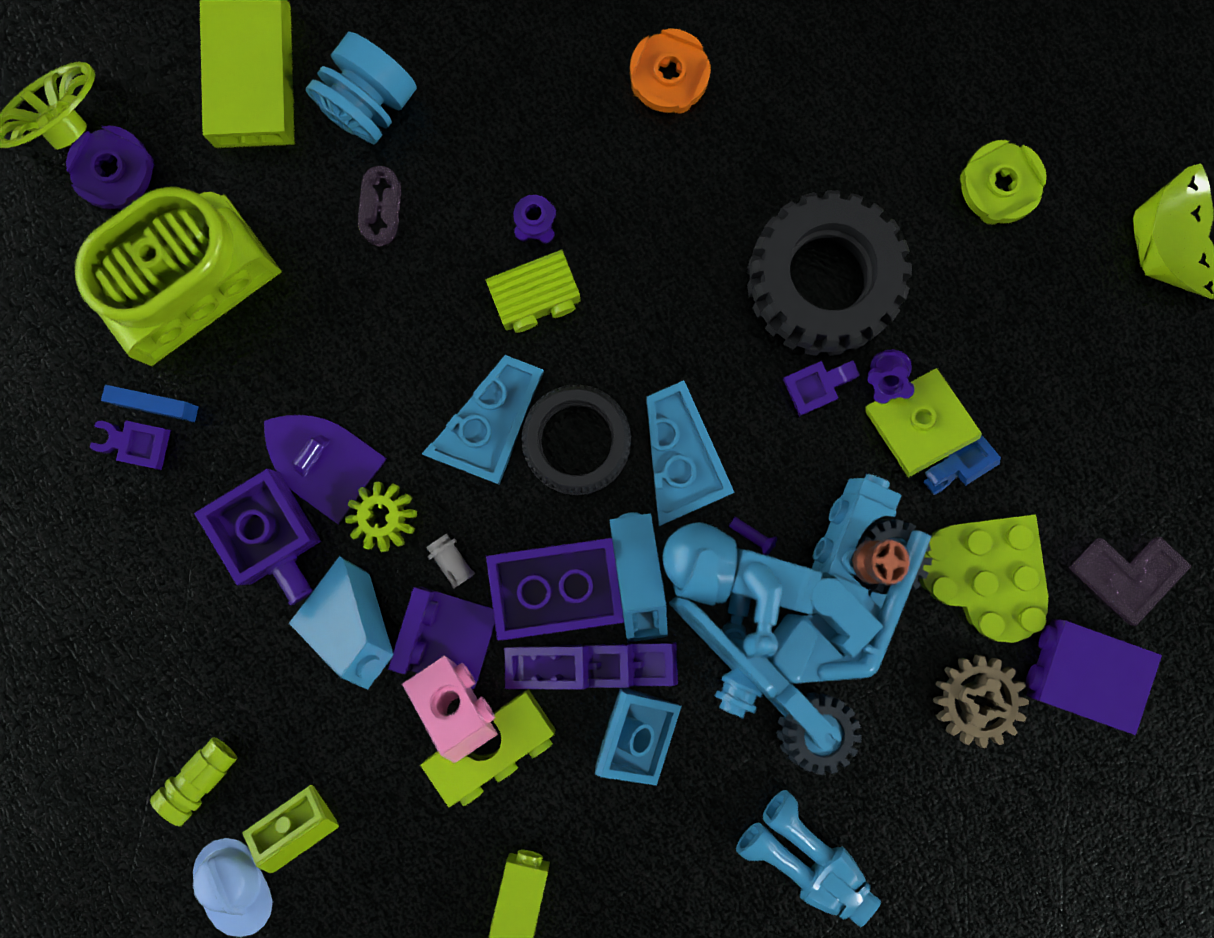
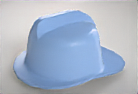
M223 838L212 841L201 850L195 860L193 869L194 894L199 903L204 907L208 918L214 926L223 933L236 937L252 935L264 927L271 915L273 901L268 884L261 869L256 867L248 846L236 839Z

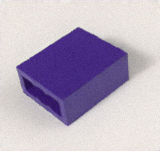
M1051 619L1050 625L1044 627L1039 638L1041 652L1037 664L1031 666L1026 677V687L1028 688L1026 697L1136 735L1162 655L1068 621Z

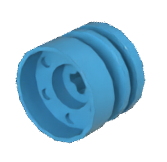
M348 31L331 54L332 59L342 73L340 74L333 69L322 66L317 74L325 84L313 79L305 90L319 105L321 111L335 124L350 134L357 135L369 143L376 144L382 133L375 124L387 128L392 123L389 115L381 107V104L399 111L412 96L417 86L410 75L382 49L364 37Z

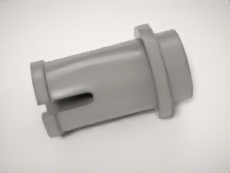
M446 533L426 547L430 552V555L427 557L429 560L434 558L454 589L473 576L475 572L471 570L454 545L457 542L456 539L451 540Z

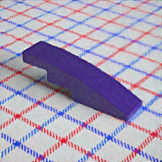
M677 643L582 644L504 648L505 689L629 688L632 686H675L678 684Z

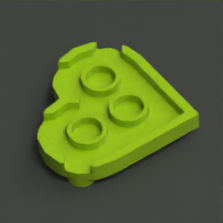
M1036 515L950 525L935 530L932 533L933 535L929 542L931 551L925 552V557L932 558L931 565H924L923 570L929 572L926 579L919 578L921 586L934 599L941 601L945 605L962 606L970 625H973L981 635L993 641L1014 643L1029 638L1034 632L1044 628L1048 613V591Z

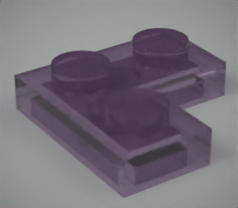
M1154 537L1130 564L1103 538H1099L1082 553L1069 569L1129 625L1136 626L1188 571L1191 565L1161 537Z

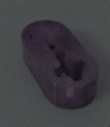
M375 166L369 169L364 174L361 183L358 227L363 237L369 243L376 246L390 243L396 236L398 229L401 186L394 172L384 166ZM380 178H385L391 188L383 190L382 202L378 201V193L372 185L379 184ZM377 210L381 211V218L388 225L387 228L380 229L379 235H375L373 230L368 227L369 224L376 222Z

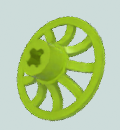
M75 62L61 66L40 77L16 95L0 112V148L15 147L40 135H43L55 149L65 148L75 142L84 133L87 124L74 109L85 98L95 79L93 68L86 62ZM79 73L85 74V75L77 76V77H75L74 79H72L76 74H79ZM62 76L58 93L56 79ZM84 85L77 96L72 95L76 87ZM42 86L45 87L48 105L33 94ZM25 100L38 114L16 108ZM10 119L18 120V121L7 122V123L5 124V122H6L7 120H10ZM13 130L10 140L4 139L5 135ZM26 130L32 131L31 133L23 136Z

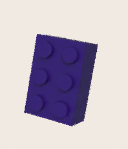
M612 538L486 556L497 640L624 623Z

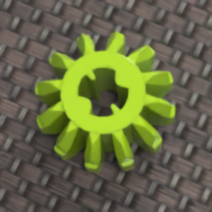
M379 481L374 482L373 495L365 487L358 489L359 495L363 499L362 503L349 500L348 506L358 511L357 515L345 517V522L359 524L350 535L353 539H359L366 535L363 542L365 549H372L376 541H378L380 551L387 552L390 547L389 537L395 545L402 546L405 542L399 531L402 530L410 534L414 532L415 528L404 522L405 518L417 517V511L403 509V507L411 502L412 497L405 494L397 499L400 488L398 485L391 484L385 493L383 483ZM377 508L389 510L390 513L385 517L388 522L386 526L374 523V520L378 517L375 511Z

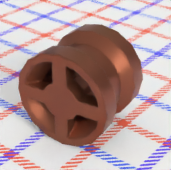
M894 540L865 541L857 547L853 556V568L856 575L867 583H897L905 577L909 567V556L906 549Z

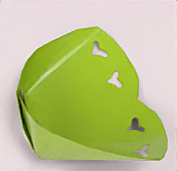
M1201 163L1187 167L1135 210V215L1133 216L1134 235L1140 265L1146 276L1214 300V245L1208 237L1213 222V205L1208 177ZM1192 176H1195L1194 184L1198 187L1197 191L1187 187L1192 180ZM1198 205L1200 206L1198 211L1200 222H1197L1196 218L1191 214ZM1203 253L1206 254L1205 262L1209 264L1210 268L1199 263ZM1210 281L1213 282V286L1211 287L1213 294H1211L1209 290L1203 287L1207 285Z

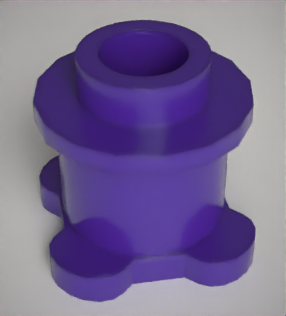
M528 195L520 199L513 212L514 222L517 225L515 228L516 237L520 241L539 239L542 243H549L554 237V231L551 228L556 216L554 206L547 199L539 195ZM533 213L541 215L537 220L528 219Z
M894 349L884 350L872 359L870 364L871 370L868 373V383L872 384L875 389V401L885 404L890 399L899 397L908 399L914 394V384L908 380L912 371L911 360L905 353Z

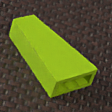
M518 850V854L509 853L489 938H533L550 862L542 860L543 856L529 850Z

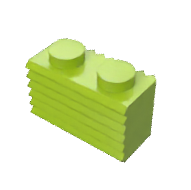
M562 250L485 279L505 330L514 328L515 333L533 328L538 324L536 319L550 313L553 318L569 314L576 309L574 304L581 301L580 293Z

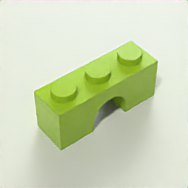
M529 689L494 712L495 719L493 721L501 734V745L498 750L486 755L472 751L456 763L441 756L439 751H437L421 764V767L448 807H451L458 801H460L462 806L469 804L484 792L481 788L482 784L493 777L497 782L502 781L518 769L515 762L529 753L534 758L553 744L549 738L554 735L556 729Z

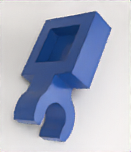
M981 435V438L943 458V462L925 472L927 479L924 481V484L933 495L944 490L956 477H959L966 486L999 465L1001 457Z

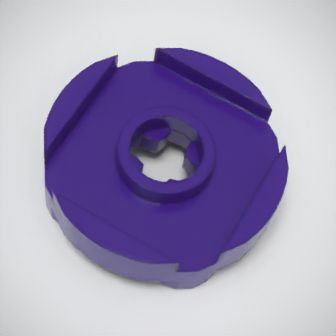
M103 126V130H97L92 134L87 131L72 144L67 155L66 168L71 176L72 187L79 196L97 207L123 210L139 199L148 188L154 166L153 158L147 152L144 145L133 134L123 128ZM114 158L117 159V171L115 174L105 177L106 172L101 168L104 162L111 163Z

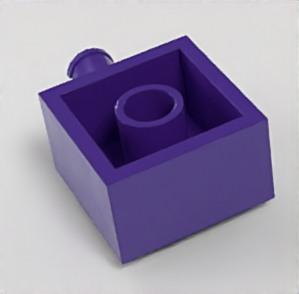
M266 469L194 513L237 585H251L267 574H273L288 598L290 605H294L311 595L313 589L310 588L295 561L298 559V555L320 543L321 540L280 472Z

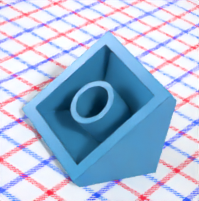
M620 688L598 755L595 774L604 778L657 785L681 706L629 688Z

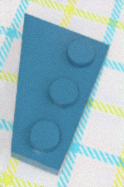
M505 355L473 392L474 395L457 415L455 414L446 424L447 427L433 443H430L422 455L499 485L544 370Z
M683 380L647 396L646 402L658 525H663L735 493L685 381Z

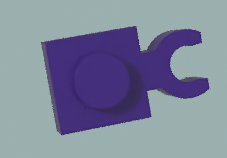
M125 420L122 432L113 423L106 421L95 422V427L107 430L109 438L104 444L90 443L92 450L112 453L118 449L116 461L162 470L171 430Z

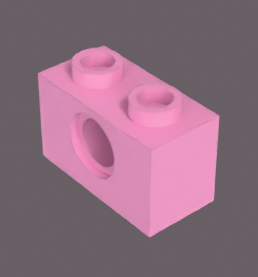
M443 656L402 685L440 755L456 763L498 734L491 724V721L495 719L492 709L483 697L477 699L471 689V686L476 684L468 668L463 663L457 665L448 657ZM460 698L458 710L448 716L447 708L453 700Z

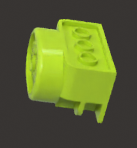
M175 187L161 188L146 193L94 230L82 244L75 265L76 283L83 299L99 314L128 356L149 366H153L282 272L225 194L220 196L214 192H203L198 195L187 189Z

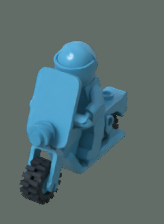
M866 474L865 478L849 479L843 495L833 504L829 513V521L831 522L825 537H822L815 547L813 553L815 561L811 569L754 552L737 549L735 540L714 526L704 523H691L678 529L668 539L663 552V565L666 574L674 584V591L677 595L669 602L670 605L732 670L722 677L721 680L725 682L722 691L717 690L715 697L722 700L719 708L743 718L746 710L755 713L757 707L753 704L756 697H761L763 693L784 716H780L778 721L783 726V730L777 731L778 738L783 741V744L780 745L782 751L788 754V758L795 764L809 772L813 771L824 775V770L831 774L838 772V764L844 768L849 765L850 762L846 759L848 754L856 756L858 750L852 746L853 742L861 743V735L855 732V729L861 728L859 720L852 718L855 713L850 707L845 706L844 702L823 693L819 695L814 692L807 693L805 698L789 682L803 683L856 679L874 675L880 668L910 590H916L921 586L917 580L918 578H927L929 572L924 571L923 567L924 565H931L932 558L925 557V552L931 551L929 544L931 540L930 535L922 531H915V525L903 523V520L880 519L877 522H873L882 516H895L897 512L895 510L901 495L888 489L890 485L888 481L870 474ZM894 540L899 542L906 549L909 556L907 574L901 581L894 584L867 583L862 580L857 582L853 578H859L853 568V556L857 547L865 541ZM731 592L728 613L732 614L731 620L723 626L721 632L696 605L686 599L712 606L715 603H724ZM752 598L758 600L754 621L760 623H758L757 633L746 637V629L742 623L743 618L748 617ZM779 606L809 614L804 616L787 614L773 634L770 632L771 625H776Z

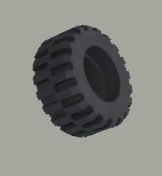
M827 190L822 198H817L816 193L813 192L803 195L797 204L791 201L783 206L778 215L772 217L765 225L753 249L747 273L750 274V280L747 284L748 295L754 298L753 310L757 318H764L767 322L765 329L773 337L777 333L785 339L783 345L793 350L796 346L805 348V354L815 356L820 352H827L829 356L839 355L848 349L853 351L873 339L900 312L899 306L906 300L910 289L905 284L912 276V264L904 260V257L910 251L906 240H897L895 234L900 228L894 219L886 223L880 217L884 211L880 206L873 203L869 209L861 204L863 197L853 193L845 200L840 199L839 191ZM813 241H830L849 250L859 262L864 277V288L858 300L843 310H825L807 302L794 287L790 276L792 258L800 247Z

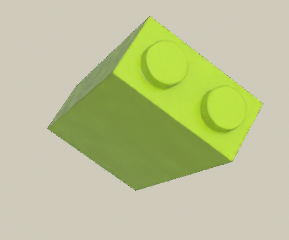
M200 0L203 136L215 148L294 144L291 6L288 0Z

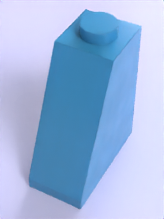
M626 513L619 518L609 519L627 642L668 637L666 602L651 514Z
M339 556L289 624L341 678L368 689L394 654L370 575L365 570Z

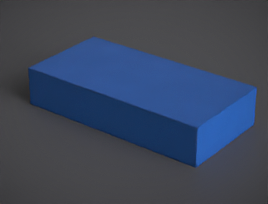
M109 385L104 386L101 401L116 406L195 422L198 406L188 402Z

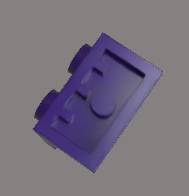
M414 587L388 670L401 674H406L410 671L419 673L443 656H446L455 664L463 663L468 668L476 684L471 686V689H474L477 685L495 626L493 608L425 587Z

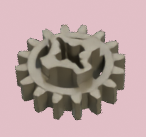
M974 655L973 665H971L967 659L959 658L958 665L960 669L957 671L946 667L944 670L949 680L947 683L937 681L935 684L944 690L943 696L933 698L934 703L944 707V710L936 715L937 719L943 722L950 721L945 731L953 736L960 733V741L967 745L973 741L974 737L976 745L981 748H987L988 738L998 745L1004 744L1002 733L1005 731L1015 736L1017 731L1012 725L1014 720H1026V717L1018 712L1019 706L1029 704L1028 699L1018 696V692L1026 686L1024 682L1011 681L1015 675V669L1005 667L1000 670L1002 660L991 658L987 664L984 656ZM976 674L973 682L960 685L966 678ZM1001 685L1005 692L1006 703L1004 702L1002 695L999 691ZM967 694L982 696L987 699V702L992 703L994 707L979 706L974 703V700L968 698ZM955 699L958 700L962 709L960 717L955 708ZM1000 717L994 724L986 727L987 721Z

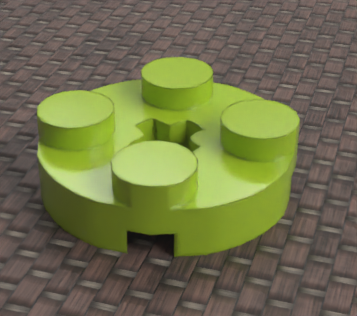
M998 140L981 147L969 160L960 176L962 193L967 205L976 215L980 216L983 222L987 224L1015 222L1025 217L1039 204L1043 193V186L1046 185V171L1041 159L1031 148L1025 145L1019 147L1015 144H1009L1010 141ZM996 173H1000L1002 177L1010 176L1013 182L1008 186L1009 191L996 187L994 183L997 180Z

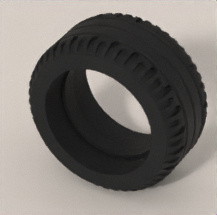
M567 385L551 390L532 406L524 421L522 449L528 466L546 486L564 494L584 495L606 487L620 474L626 464L630 451V427L623 410L608 394L594 387ZM573 406L587 407L599 413L607 422L612 436L611 450L607 459L596 470L583 475H569L557 470L548 462L542 449V433L547 421L558 411Z

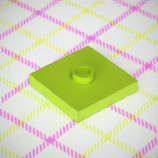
M937 368L911 382L914 384V394L910 398L904 399L899 397L890 399L885 404L874 401L865 408L866 414L908 477L977 441L982 435Z

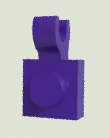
M822 361L784 377L783 381L799 416L837 400L838 396L834 388L856 379L860 374L854 361H850L826 372Z

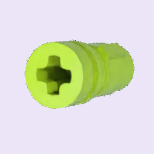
M212 737L181 768V772L176 777H170L165 782V787L159 788L150 798L152 807L168 822L175 826H182L192 815V810L195 811L202 804L201 798L206 793H209L225 776L227 770L237 760L236 754L224 742Z

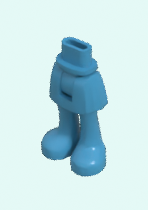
M786 790L779 792L767 805L763 813V820L775 832L784 836L815 862L814 865L809 868L788 851L759 822L754 823L744 832L737 844L736 852L749 861L764 860L781 870L801 887L800 898L808 904L829 914L839 915L842 920L849 917L859 927L864 926L879 908L881 900L870 892L871 885L866 882L862 871L843 846L831 849L818 839L799 819L798 802L794 796Z

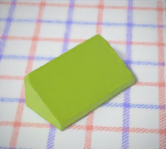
M310 785L242 833L256 867L268 873H274L336 830L339 825L315 787Z

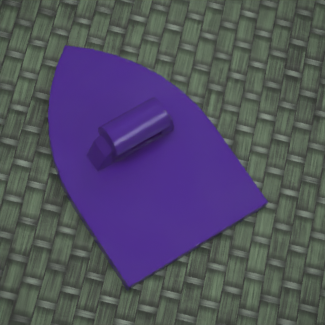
M288 415L264 421L266 446L276 471L280 472L292 491L337 524L341 523L351 509L348 506L349 500L357 501L360 497L358 489L367 487L387 459L348 430L326 419L306 415Z

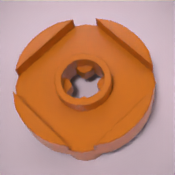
M678 29L661 30V34L653 35L650 38L647 36L636 46L630 62L632 91L648 107L660 112L684 113L702 97L707 88L710 76V63L703 51L702 44L690 33ZM670 62L677 65L676 72L680 74L677 78L672 77L671 80L665 79L663 73L658 70L660 66L668 67Z

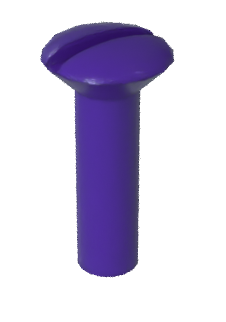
M737 517L729 525L731 529L761 547L764 556L769 555L777 543V536L768 538Z

